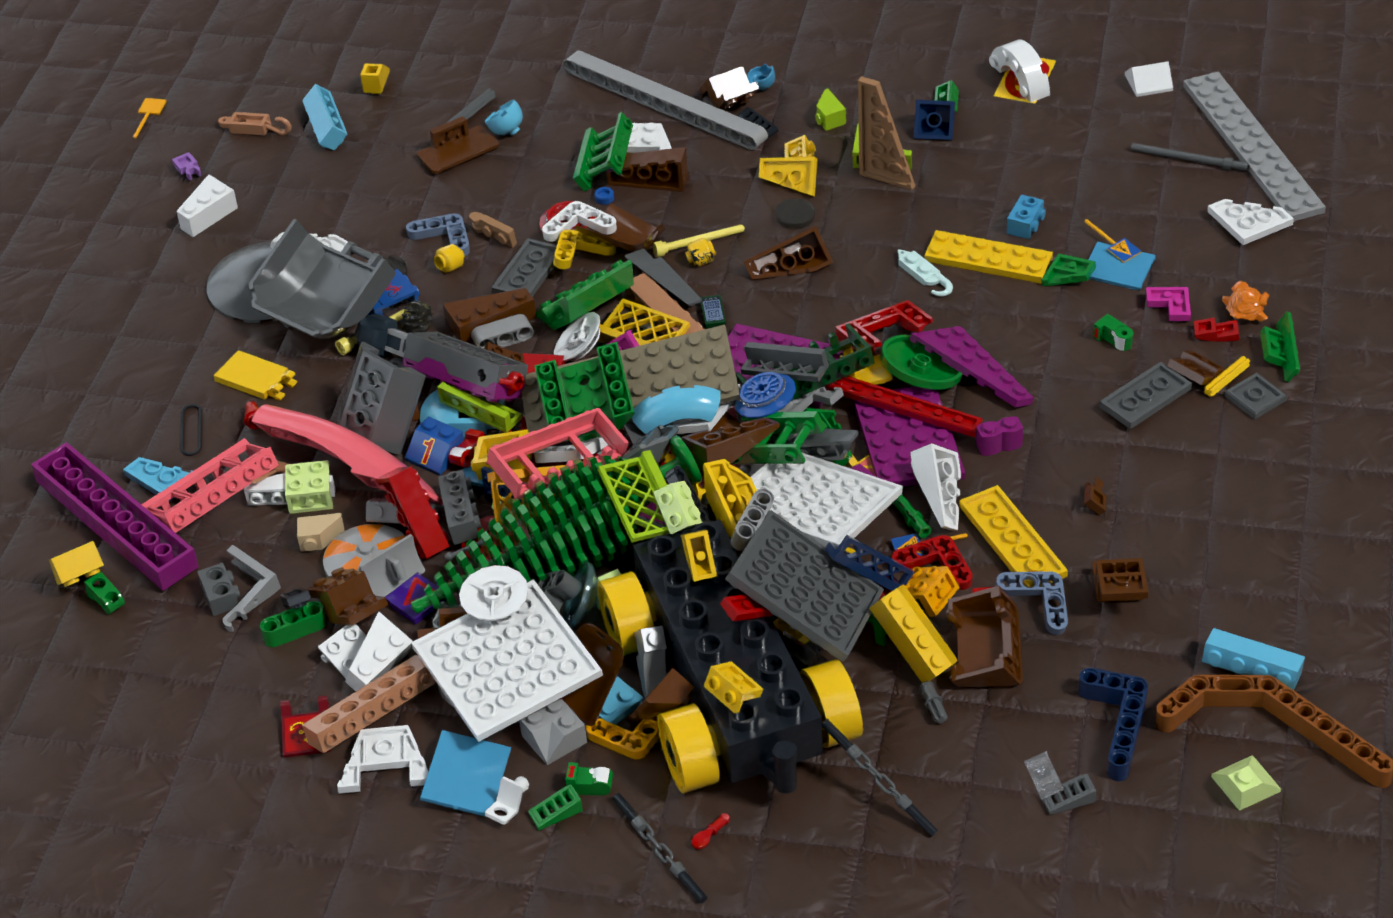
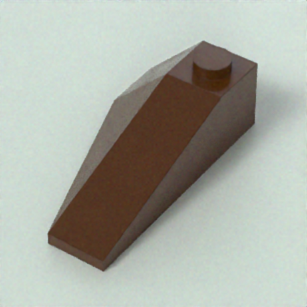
M815 226L743 262L753 280L814 272L833 263V260Z
M766 417L742 422L740 427L722 426L720 427L721 431L718 432L698 431L682 437V440L690 450L698 468L703 470V464L711 461L726 459L730 464L779 428L780 425L779 422Z
M672 668L627 720L631 723L658 716V714L674 710L678 706H685L692 698L689 693L694 689V686Z

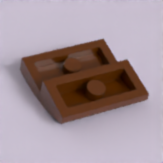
M1183 351L1180 358H1170L1167 367L1200 385L1208 384L1225 370L1224 367L1194 351Z

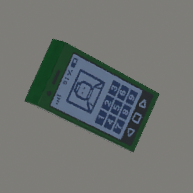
M721 295L700 297L702 299L701 308L705 328L726 326Z

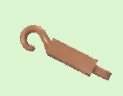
M234 112L232 117L225 116L218 120L220 127L229 128L230 133L266 135L269 129L277 134L286 135L292 129L291 123L283 117H276L275 121L284 123L285 129L271 123L269 114Z

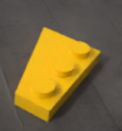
M816 157L760 158L759 178L815 197Z

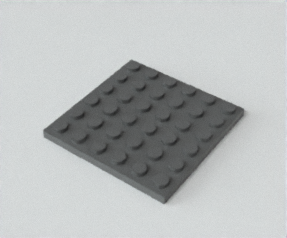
M770 510L725 580L730 582L734 588L740 589L750 596L754 602L760 603L767 608L774 616L780 617L787 622L794 630H798L807 636L811 642L827 650L831 656L844 662L872 613L869 608L878 602L884 589L865 576L834 561L824 550L825 547Z

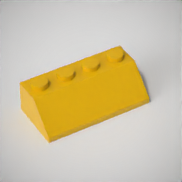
M904 584L869 608L922 683L932 680L958 661Z

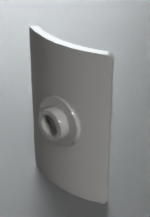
M411 534L359 565V571L365 572L373 593L376 596L383 597L387 596L417 572L419 574L425 572Z

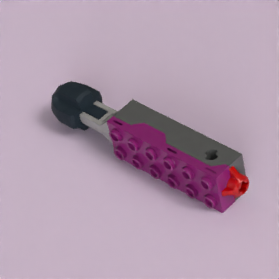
M380 314L366 316L358 323L355 329L356 340L359 346L361 342H366L379 350L378 356L381 358L389 357L392 354L399 355L404 358L403 366L411 367L420 373H424L427 378L440 379V383L456 385L455 388L464 391L469 390L474 396H485L486 400L490 402H499V399L513 401V398H522L521 391L525 386L524 382L528 365L439 332H403L397 328L398 324L395 319Z

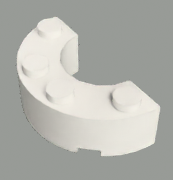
M1016 40L993 50L989 57L990 65L999 73L1011 69L1018 79L1020 94L1030 103L1050 96L1047 73L1043 74L1040 67L1043 63L1030 44L1023 40Z

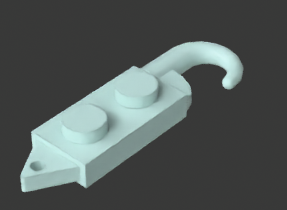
M898 249L899 266L924 286L940 283L946 288L940 292L932 290L931 293L933 295L944 297L952 292L953 284L926 259L915 251L908 252Z

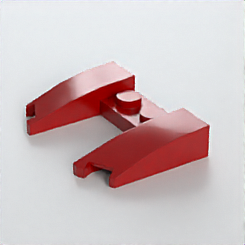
M906 300L847 323L872 348L882 346L881 341L872 335L875 330L890 327L896 323L909 331L921 332L925 326L933 322V319L912 302ZM847 323L835 327L839 342L848 338L845 327Z

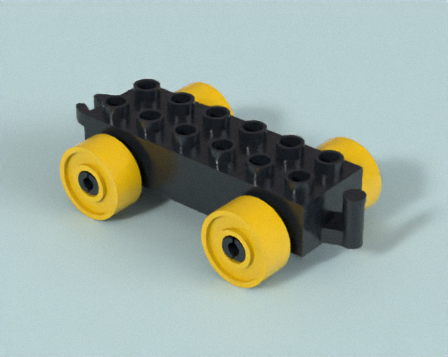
M720 519L709 523H700L695 527L686 528L674 534L648 538V541L633 545L636 575L631 571L598 581V601L607 633L621 645L624 656L638 652L634 632L654 627L653 622H656L657 626H663L666 645L680 675L694 686V689L689 693L694 702L693 704L670 710L657 716L658 732L664 756L672 778L682 794L719 782L720 775L717 756L720 757L731 783L763 774L775 784L776 789L780 793L788 794L797 788V762L822 755L823 747L829 748L839 744L822 727V723L826 719H829L849 741L862 736L863 722L857 695L846 669L839 660L834 659L805 668L799 673L770 616L732 621L726 614V611L720 604L724 597L745 594L725 580L743 551L733 548ZM707 530L717 577L693 581L685 557L681 535ZM732 661L763 688L761 697L743 701L740 711L733 713L704 687L711 666Z

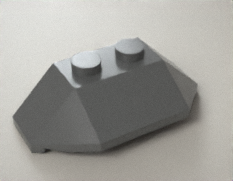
M658 425L642 436L621 458L632 459L641 457L643 451L651 450L658 467H660L666 461L664 457L670 451L669 441L677 435L679 428L673 425L666 427ZM635 465V469L640 472L638 466Z

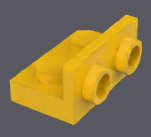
M805 135L784 144L785 157H815V145Z
M732 661L711 666L704 687L733 713L740 711L743 701L761 697L763 688Z

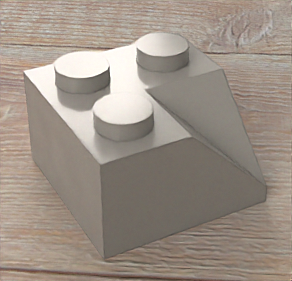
M562 698L519 720L522 737L546 765L587 743L585 724Z

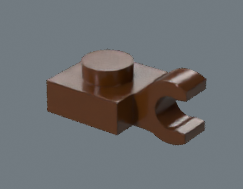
M1096 476L1094 477L1093 484L1089 482L1085 484L1084 504L1098 515L1106 512L1107 495L1102 492L1103 481Z

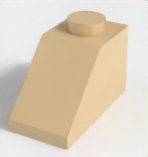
M341 513L297 518V538L301 552L322 550L336 536L344 532Z

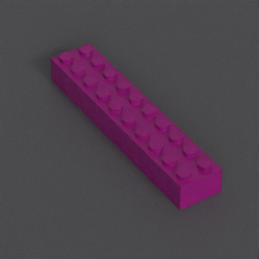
M67 442L31 464L36 482L162 591L199 567L194 548Z

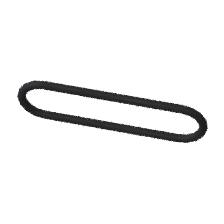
M188 404L181 410V452L191 456L199 453L202 448V409L197 404ZM189 407H196L199 410V447L194 452H186L184 450V411Z

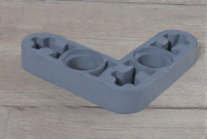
M448 214L416 220L406 225L407 236L412 240L448 234L450 244L456 246L462 244L460 249L463 251L464 256L470 252L464 222L459 214ZM434 225H438V226H439V227H436V228H430L431 226H434Z
M1004 572L998 575L995 587L1000 586L1008 596L1041 595L1047 631L1053 635H1061L1065 632L1068 617L1063 580L1058 573ZM1031 580L1035 586L1032 588L1025 587L1023 581ZM1051 580L1052 583L1055 584V586H1051V584L1048 583V581ZM1007 581L1009 587H1005V584L1002 582ZM1056 599L1059 601L1060 606L1052 607L1048 604V601ZM1055 615H1058L1057 622L1060 624L1059 627L1053 623Z

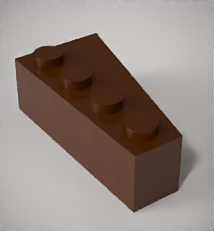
M686 147L628 153L625 156L620 175H617L612 168L606 170L607 183L612 186L684 192L688 180Z
M526 288L443 304L447 325L457 339L467 343L473 342L471 332L478 326L517 314L525 315L528 321L536 318L534 299Z

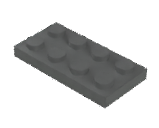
M527 238L492 286V294L526 288L533 297L554 268L553 260L557 245Z
M1159 362L1100 401V408L1129 429H1132L1191 390L1192 383L1167 367L1164 363Z

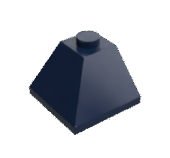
M916 100L914 139L953 140L955 101Z

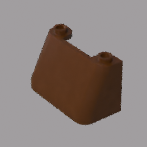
M1000 586L948 599L946 615L949 622L957 627L959 663L952 665L949 671L951 682L957 687H1003L1022 684L1023 671L1019 613L1014 601Z

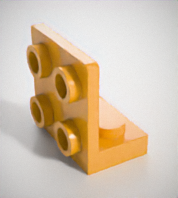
M948 566L914 567L912 570L915 573L905 586L914 599L920 600L929 617H936L948 603V599H951L960 587Z

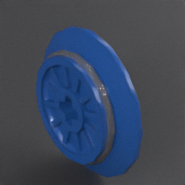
M764 372L755 375L742 385L739 391L740 400L734 401L735 410L741 416L747 418H762L774 414L792 400L796 391L795 382L790 376L781 373Z

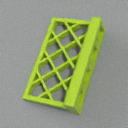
M651 450L643 451L641 457L598 467V472L631 542L670 533L654 496V491L667 486ZM637 465L640 473L636 475L627 471V468ZM614 471L619 473L620 476L615 480L609 477L606 472ZM623 476L635 480L632 487L620 482ZM638 482L648 487L647 493L635 488ZM617 487L629 492L626 498L616 494L615 490ZM631 494L643 498L642 503L637 504L629 500ZM646 500L656 504V511L644 507ZM625 505L637 510L635 516L625 513ZM640 512L652 516L649 523L637 518ZM656 518L663 521L666 527L659 528L652 525ZM635 523L646 529L644 532L635 534L632 526Z

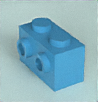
M1021 194L1007 218V234L1030 239L1033 232H1037L1040 220L1043 221L1045 218L1044 200Z

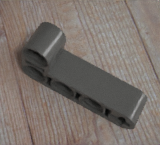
M564 570L546 573V579L538 583L540 589L558 612L563 601L576 597L582 586L579 580Z

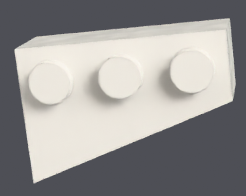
M208 175L176 212L181 230L194 237L236 210L238 206L234 190Z
M378 612L349 669L345 682L352 689L358 691L392 670L408 655L412 645L411 642L413 641L384 615Z

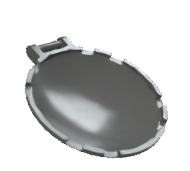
M271 241L240 248L224 257L213 268L208 277L206 289L211 305L220 314L232 320L234 318L243 319L245 323H261V320L273 319V322L278 321L253 309L251 303L253 297L249 289V282L272 251L270 247ZM282 323L287 329L291 327L285 323Z

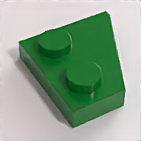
M1058 254L1041 279L1042 286L1088 281L1096 268V263L1092 260Z

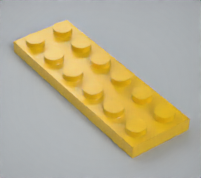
M936 230L924 255V259L930 263L1042 284L1041 279L1049 269L1053 259V252Z
M998 485L959 500V507L1011 572H1056L1062 579L1068 577L1066 567ZM1031 580L1023 581L1025 587L1032 588L1035 586Z

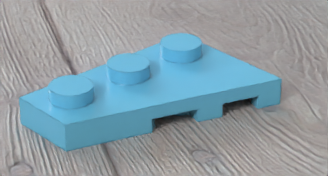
M138 457L123 469L125 476L155 495L189 474V472L182 471L180 467L162 466L161 462Z

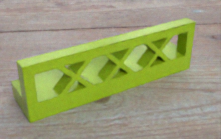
M444 382L437 386L441 403L505 433H508L522 419V413L498 402L487 401L485 396H474L469 390H459L455 388L456 385L451 386Z

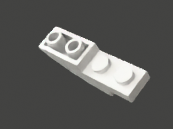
M285 473L267 477L254 485L250 484L245 487L244 493L247 505L287 504L285 497ZM329 475L331 496L335 497L336 490L333 476Z

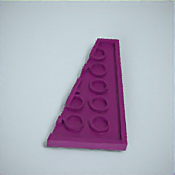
M961 326L911 333L910 341L915 344L920 342L925 345L924 350L929 353L939 354L942 356L941 361L967 377L972 375L978 379L977 383L982 387H991L995 390L996 396L1012 406L1020 407L1032 404L1034 397L1026 388L1022 387Z

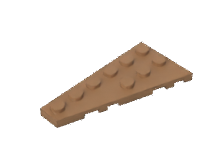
M861 76L858 80L859 175L913 190L915 183L880 82Z

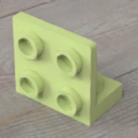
M328 460L288 464L285 466V497L289 514L333 509Z

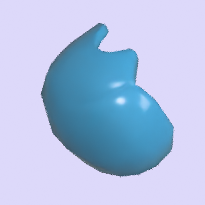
M763 64L762 67L751 69L747 74L749 83L756 82L759 87L758 90L770 88L775 82L773 66L770 68L767 64Z

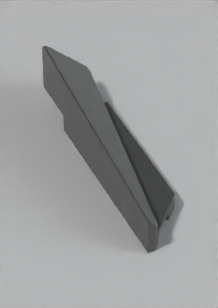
M825 429L822 434H808L800 450L802 453L826 461L843 460L857 438L858 431ZM775 434L770 439V444H774L780 434ZM797 435L790 441L787 440L785 444H793Z

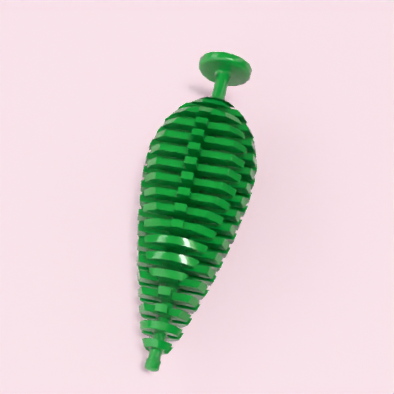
M679 436L672 437L669 441V447L674 459L659 467L664 479H666L665 474L667 471L675 466H679L684 470L691 484L696 485L702 482L700 470L690 450ZM600 456L602 461L598 463L596 457L586 458L588 464L584 467L583 461L578 459L573 461L574 469H572V474L568 466L565 465L560 468L561 475L559 476V481L554 472L547 476L549 481L548 488L545 487L543 481H538L535 484L536 496L533 497L532 491L528 489L523 493L524 504L521 505L518 498L511 502L513 515L511 513L508 514L507 508L499 514L503 527L499 522L496 523L495 518L488 523L495 542L494 545L487 531L484 532L482 528L477 532L478 540L480 541L482 538L484 546L481 545L485 556L483 553L481 554L475 541L472 542L470 539L466 543V547L469 546L470 548L468 551L477 568L474 569L471 563L469 564L463 551L459 552L456 560L464 575L460 576L452 562L449 561L445 565V570L451 582L445 583L441 573L438 572L434 576L438 589L432 591L431 586L428 584L424 589L425 596L411 602L412 610L415 613H420L430 605L433 606L434 610L442 609L439 601L443 598L446 599L450 608L458 607L452 593L457 592L459 594L464 581L481 568L507 565V567L519 571L526 579V582L531 581V577L538 584L539 581L546 579V573L564 570L575 577V566L578 567V571L581 574L589 572L587 567L589 566L588 560L591 561V565L594 568L602 566L600 560L603 557L601 553H603L604 559L608 562L615 559L613 553L616 550L620 555L627 551L626 545H628L626 537H628L631 545H634L636 542H631L598 472L599 466L617 461L611 459V456ZM620 456L617 457L618 462L628 460L625 458H621ZM635 466L627 468V471L636 475L640 473L636 471ZM614 471L606 472L609 477L615 480L620 476L619 473ZM623 476L620 482L632 487L635 480ZM637 483L636 489L645 493L648 492L646 485ZM618 487L615 490L617 495L624 498L629 493ZM631 494L629 500L641 504L643 498ZM646 500L644 507H646L650 503V501ZM627 505L624 507L625 513L635 516L636 509ZM635 523L632 526L635 534L638 533V527H640L641 532H644L646 529Z

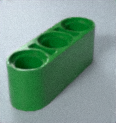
M310 601L300 608H291L265 618L260 623L264 644L268 647H277L323 629L327 623L323 605L319 601Z

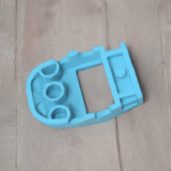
M438 390L431 393L421 407L420 424L429 416L463 431V437H465L464 433L469 429L483 431L484 434H487V429H496L475 418H459L458 410L439 401ZM499 399L498 403L505 406L506 401Z

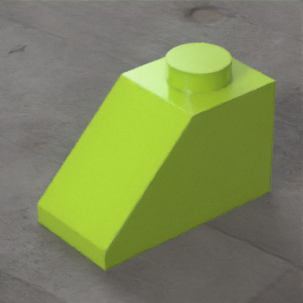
M829 89L824 90L817 104V114H815L817 124L821 125L825 131L846 124V109Z

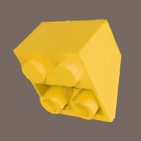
M94 541L49 560L57 585L63 583L64 587L80 581L78 576L84 574L85 578L99 573V567L104 566Z

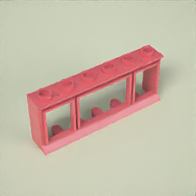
M596 408L591 411H585L580 415L569 417L556 424H550L545 428L532 431L521 437L513 438L505 443L494 445L489 448L486 464H490L512 491L514 499L518 498L520 500L524 498L523 493L528 489L532 491V494H535L537 492L535 484L540 480L548 488L549 481L547 476L552 472L557 475L558 481L561 475L560 470L551 467L547 475L543 476L526 455L569 440L583 456V465L586 467L588 464L586 458L594 456L579 440L578 435L595 429L609 445L603 448L600 455L595 456L598 463L602 461L600 456H611V459H615L618 462L617 457H622L626 453L628 441L601 409ZM518 459L530 473L529 481L523 484L507 462ZM569 460L566 466L570 468L572 474V469H574L573 460Z
M244 438L141 505L176 533L250 485L256 478L279 466L271 447L264 448L253 445ZM246 450L249 458L241 462L238 455ZM223 465L226 467H230L232 469H230L226 473H223L221 466ZM212 473L215 480L206 484L204 477ZM195 484L198 491L193 494L188 493L186 489ZM175 497L181 501L171 507L168 500Z

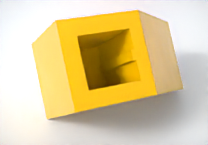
M364 64L361 72L363 92L382 94L390 68L383 64Z

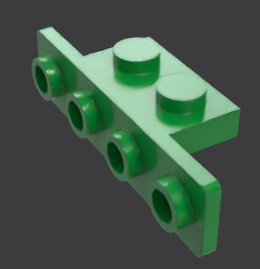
M1286 311L1276 324L1277 331L1264 326L1260 331L1264 360L1270 364L1282 367L1284 381L1290 382L1294 376L1298 375L1300 365L1291 312Z

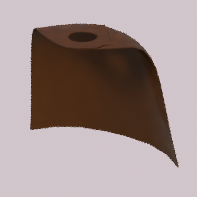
M612 203L604 213L616 219L617 230L614 233L602 234L589 227L582 228L575 225L578 232L633 252L643 248L648 250L665 230L663 224L655 227Z
M583 624L576 631L575 635L602 669L603 676L565 695L563 701L585 725L593 726L616 680L624 654L621 645L601 629L592 624ZM595 630L603 634L607 640L600 637ZM607 646L612 648L611 652L607 650Z

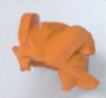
M1238 281L1231 288L1233 291L1231 296H1223L1222 298L1224 304L1227 305L1226 309L1233 318L1248 319L1250 321H1264L1268 318L1263 310L1264 306L1267 305L1269 294L1267 292L1260 294L1257 289L1249 287L1246 282Z

